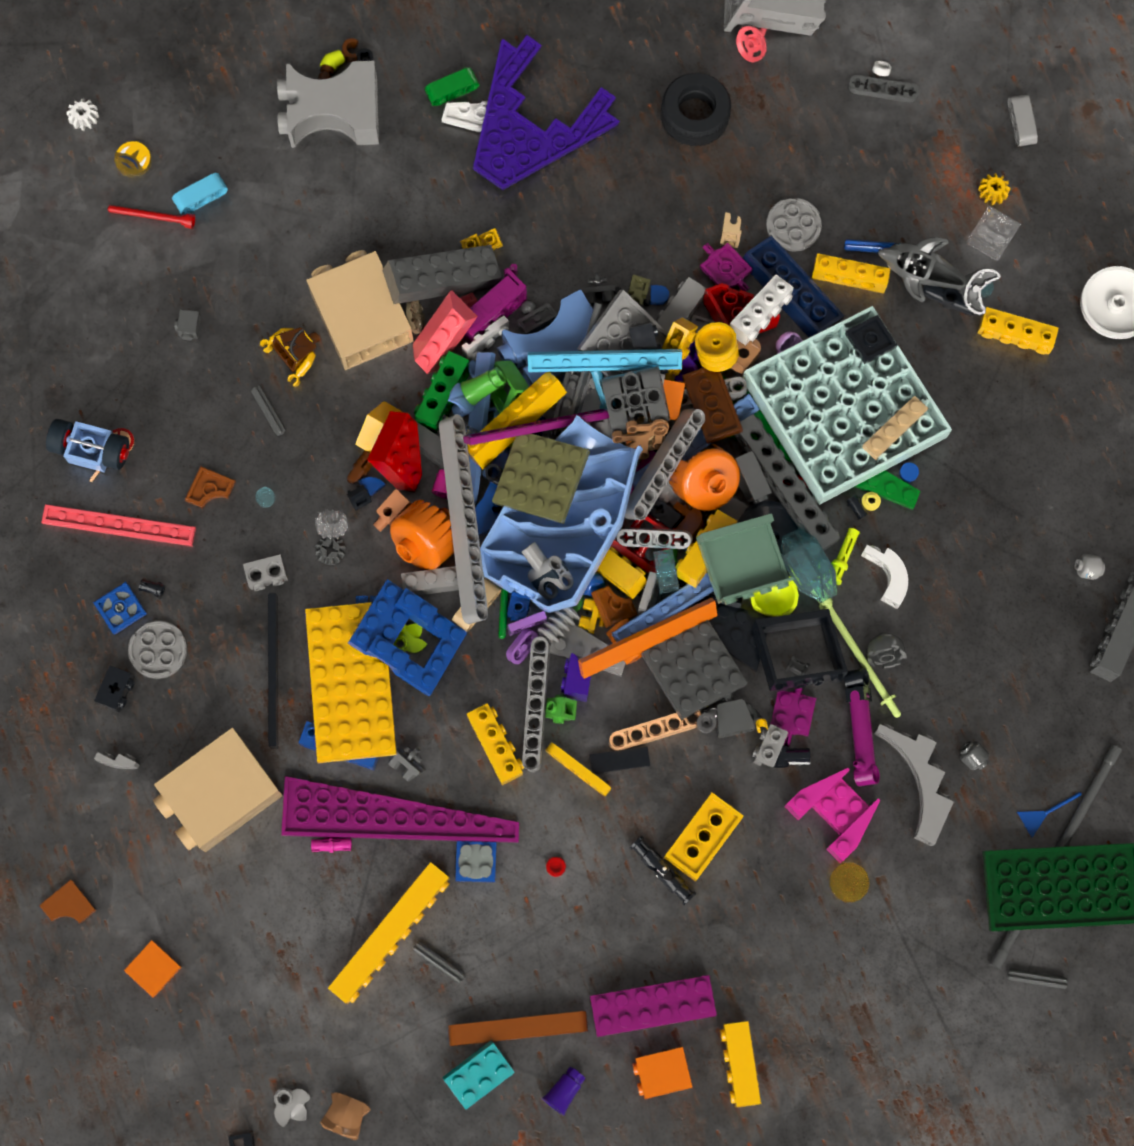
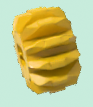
M997 173L993 177L988 174L985 179L981 180L978 191L981 192L980 198H986L985 203L991 201L992 206L996 202L1000 205L1003 200L1008 198V193L1010 192V187H1008L1009 181H1003L1004 175L999 178Z

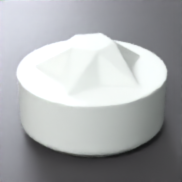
M876 61L872 70L877 75L888 76L892 67L885 61Z

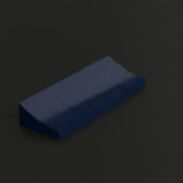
M772 235L745 253L743 259L752 268L751 275L763 288L775 275H778L794 287L791 294L793 296L792 300L781 308L808 338L836 325L844 318L845 315Z

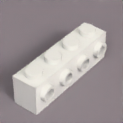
M775 275L731 321L729 326L736 333L737 340L744 345L749 341L753 342L758 336L759 330L761 328L765 329L770 323V319L780 313L781 307L784 304L787 305L792 300L793 296L791 294L794 287L778 275Z

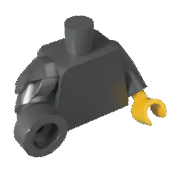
M733 693L722 698L723 703L704 710V713L698 717L696 723L697 728L702 733L712 732L717 724L718 739L751 732L755 728H757L758 733H761L760 727H766L768 730L766 719H763L759 712L750 703L745 702L744 699L735 700Z

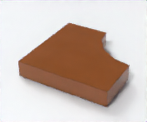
M200 466L185 501L204 508L212 499L220 497L228 499L236 481Z
M609 585L591 592L605 628L613 626L626 618L630 619L638 615L631 598L619 597L611 590Z
M73 880L68 881L39 905L51 921L60 917H71L82 923L97 911Z

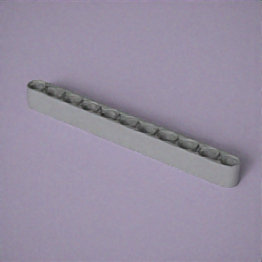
M457 414L442 419L439 422V432L462 618L465 623L473 624L487 619L488 608L468 447L463 440V436L466 435L465 423L463 418Z

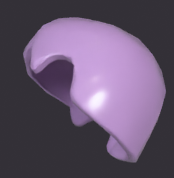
M785 332L776 342V352L779 354L803 340L795 332Z

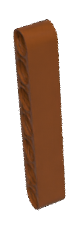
M586 1011L449 1025L450 1046L486 1043L491 1040L495 1042L588 1032Z

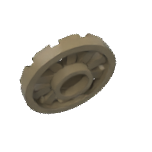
M419 300L407 302L406 305L407 320L414 334H420L425 327L424 313L422 314L423 308L419 304Z

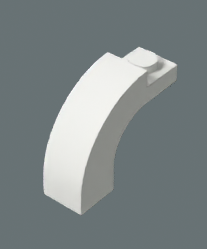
M867 545L861 556L879 565L885 571L888 578L887 589L881 601L898 609L908 589L906 567L900 557L891 549L887 548L883 554L878 547Z

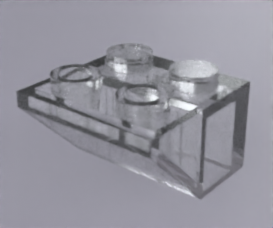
M988 206L972 231L967 244L999 261L1021 224Z

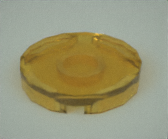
M844 863L832 872L830 876V889L838 900L853 903L861 900L867 894L869 877L861 866L855 863Z

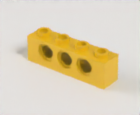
M817 253L811 279L884 293L888 284L890 268Z

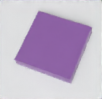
M545 611L509 624L507 627L509 635L513 636L524 629H530L543 624L547 620Z

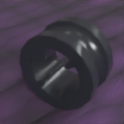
M364 48L357 53V61L374 60L373 54L369 49ZM368 55V60H362V56L366 57Z

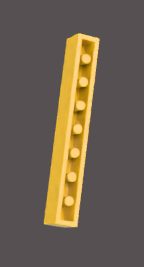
M430 862L328 989L344 1003H354L360 996L358 991L363 986L367 987L373 980L371 975L376 970L379 972L386 964L384 959L389 954L392 956L399 948L397 943L401 938L405 940L412 931L410 927L414 922L418 924L424 917L423 911L435 904L437 901L436 895L440 891L443 893L450 885L448 882L450 878Z

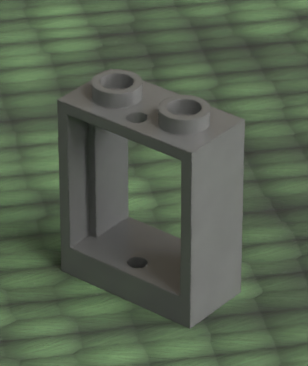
M753 451L735 458L740 470L739 488L746 503L753 502L755 504L768 499L767 495L772 492Z

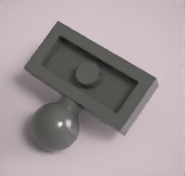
M526 300L521 305V310L526 316L517 320V324L524 334H533L550 325L558 314L549 302L536 309L533 301Z

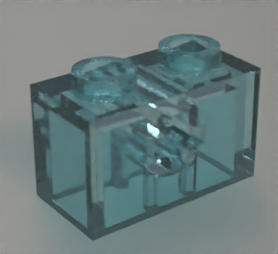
M673 550L653 552L659 594L679 590Z

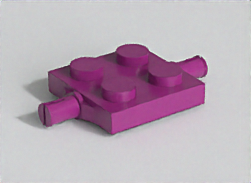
M709 243L703 246L709 257L700 265V269L715 285L723 283L729 285V288L738 286L746 292L750 289L743 280L752 272V268L729 243L717 250H714Z
M803 688L795 689L792 692L781 691L777 694L771 724L788 732L783 744L784 746L786 741L787 746H790L792 735L806 737L809 735L816 698L804 695L802 693Z

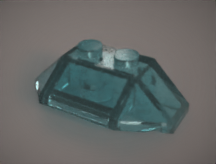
M800 529L782 537L781 556L790 576H794L793 581L799 591L817 599L820 603L836 596V571L817 539Z

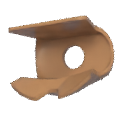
M756 339L753 342L749 341L746 345L737 340L739 350L745 348L749 351L747 358L739 356L737 362L731 367L734 371L741 373L740 377H743L744 371L751 368L760 357L761 344Z
M331 1093L332 1104L320 1122L322 1127L352 1140H357L362 1118L371 1109L361 1101L341 1093Z

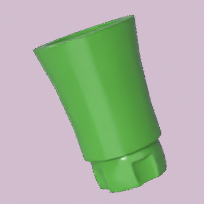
M496 367L472 379L461 382V390L467 401L475 406L487 395L499 389V386L505 384L506 380L503 372Z

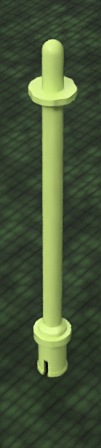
M821 584L816 586L820 594H818L815 588L810 592L819 603L818 607L820 610L829 609L832 621L862 668L867 669L871 682L883 699L880 705L886 704L894 717H900L901 712L892 700L896 695L890 696L833 609L832 598L827 596Z

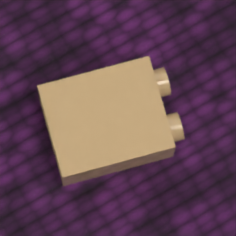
M364 250L354 252L346 258L345 264L336 268H332L331 265L320 266L311 273L312 278L306 280L310 294L345 370L414 342L411 327L400 303L393 304L382 271L384 268L376 251L369 254Z
M231 728L156 782L154 785L160 792V795L154 798L153 802L166 819L175 813L183 825L175 833L188 850L197 845L201 850L207 852L283 795L239 734Z

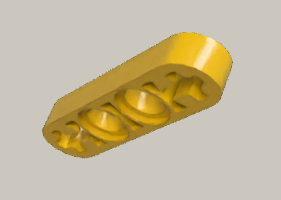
M551 742L545 749L550 756L603 796H606L611 790L608 784Z

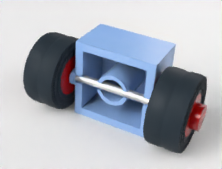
M55 419L47 433L46 449L49 452L64 455L63 457L68 463L105 472L106 467L120 470L124 466L129 454V438L92 425L75 421L73 426V423L69 421Z

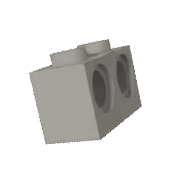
M281 554L243 564L247 583L251 590L260 591L265 589V586L272 584L273 586H279L288 580ZM279 568V574L271 575L272 569ZM255 573H261V578L258 580H253L252 576Z

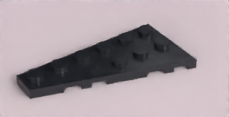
M660 585L655 605L676 591L668 590ZM701 599L690 607H693L705 601L706 599ZM716 602L717 616L710 619L709 622L729 654L757 672L760 655L752 626L757 619L770 617Z

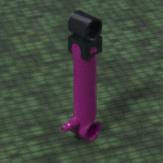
M866 668L851 670L844 677V682L847 687L845 689L846 702L850 703L855 752V761L853 762L855 766L854 780L857 786L878 784L880 774L875 763L869 702H872L871 688H868L870 677Z

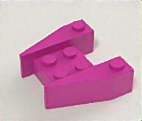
M849 768L800 790L784 806L797 820H800L813 808L840 835L826 849L839 863L843 862L858 847L880 802L878 798L868 806L842 779L850 770Z

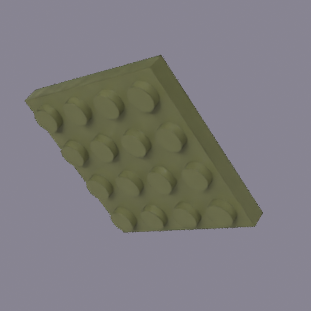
M534 434L516 436L492 502L564 524L590 451Z

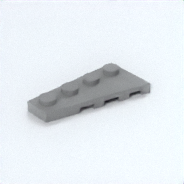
M568 624L570 631L562 630L565 636H557L560 641L559 643L552 641L550 653L569 659L571 653H573L578 659H581L609 645L577 625L572 626ZM623 660L602 671L622 676L626 663Z

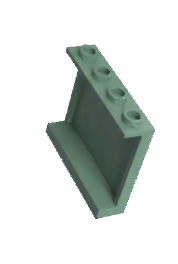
M772 513L701 533L696 537L718 604L725 602L726 605L737 602L736 599L743 597V600L754 597V593L760 592L761 595L771 592V588L774 587L783 589L788 587L789 582L794 580V576L790 578L788 576L770 524L774 521Z

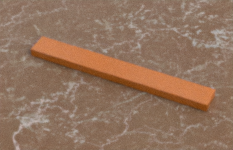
M713 598L707 599L579 659L581 676L585 679L706 620L716 617L715 600Z

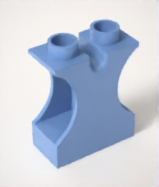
M580 289L561 299L558 315L545 329L533 334H517L506 329L502 331L503 345L497 347L498 354L502 361H512L517 369L526 366L523 368L522 376L529 387L545 372H528V352L579 351L577 348L586 337L593 312L582 290ZM550 372V373L556 377V376H558L559 374H561V373H563V372Z

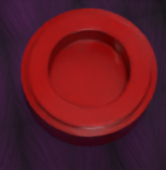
M552 857L546 864V870L552 877H560L566 870V864L562 858Z

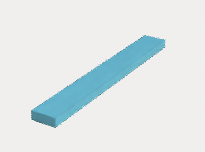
M682 349L528 352V372L641 370L659 366L660 370L682 369Z

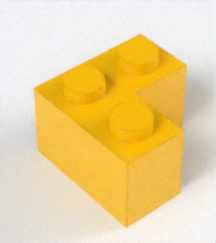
M383 401L367 414L355 445L370 453L389 412L402 411Z

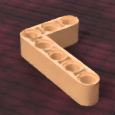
M700 711L694 713L697 719L701 715ZM674 713L612 733L609 739V746L614 751L629 749L697 727V722L691 723L687 718L681 720L678 714ZM676 720L679 723V727L673 729L669 726L668 722ZM658 726L661 732L659 734H652L650 727ZM632 732H640L642 738L634 740L631 737ZM615 737H620L623 739V744L616 746L612 740Z

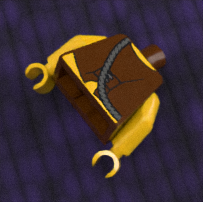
M300 327L296 329L281 328L271 335L269 340H261L260 346L264 347L268 344L263 349L265 353H269L274 349L292 372L296 371V374L288 377V382L296 378L297 381L293 386L297 387L300 384L299 378L303 377L313 364L316 357V343L320 339L316 332L307 335L303 328Z

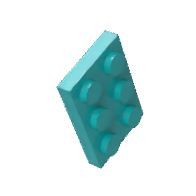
M491 1040L442 1078L466 1110L515 1072Z

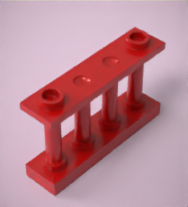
M649 514L645 518L646 521L654 525L652 529H670ZM644 519L635 520L630 528H639ZM626 532L623 538H625V541H627L629 538H632L633 536H628ZM649 534L643 541L644 543H648L650 541ZM673 534L672 544H674L675 540H680L683 543L685 539L682 536L674 538L675 534ZM617 538L614 539L611 545L616 551L648 573H657V578L664 571L661 569L660 564L671 549L662 548L656 558L649 561L645 558V552L649 547H639V549L634 550L629 546L619 544Z

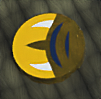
M129 141L122 144L115 153L114 161L117 169L128 177L145 174L152 164L149 149L138 141Z

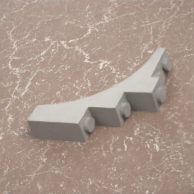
M879 724L874 734L887 741L900 753L909 765L916 780L920 799V814L914 838L933 846L954 801L949 800L950 797L941 792L939 794L936 793L945 774L939 765L934 763L928 764L937 742L933 741L931 736L924 733L922 735L918 734L913 740L911 739L912 736L905 732L900 734L894 731V727L888 724Z

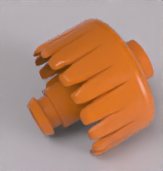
M712 444L716 448L706 449L703 452L700 451L687 461L680 460L669 479L673 492L693 508L702 511L715 510L728 503L736 493L740 482V470L736 460L730 453L716 444Z
M416 500L392 521L390 534L398 555L404 561L423 570H433L438 568L454 553L452 530L449 529L451 526L450 514L447 508H438L436 505L428 508L431 504L430 502Z

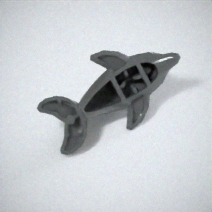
M934 237L924 239L917 244L895 243L889 248H883L878 251L880 258L885 260L886 265L903 278L905 288L913 298L920 302L925 301L922 285L960 289L967 308L979 315L986 313L981 298V290L989 283L1001 277L998 271L986 268L976 270L966 276L936 253L937 250L949 243L948 239Z

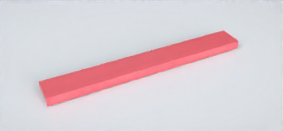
M45 504L41 521L42 524L191 547H193L196 527L48 504Z

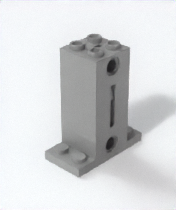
M725 0L724 31L731 32L734 26L739 24L812 36L815 30L819 28L821 22L825 20L826 10H824V4L826 0Z

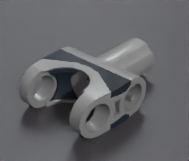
M533 542L521 551L533 567L528 572V579L545 599L551 600L555 598L558 594L557 587L561 590H568L573 586V577L558 556H551L547 559L536 542ZM562 577L567 579L568 586L564 585ZM546 587L552 590V595L546 592Z

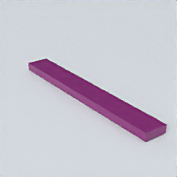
M607 409L592 410L463 436V440L466 444L475 445L567 427L574 421L576 415L588 423L608 419L609 414Z

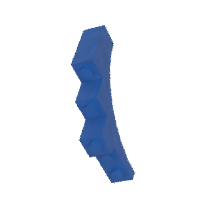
M507 447L493 460L492 464H497L504 470L510 454L509 448ZM492 468L491 478H495L497 471L495 468ZM492 482L489 483L482 500L475 507L479 537L489 533L499 516L497 511L493 512L500 505L492 502L497 489V485Z

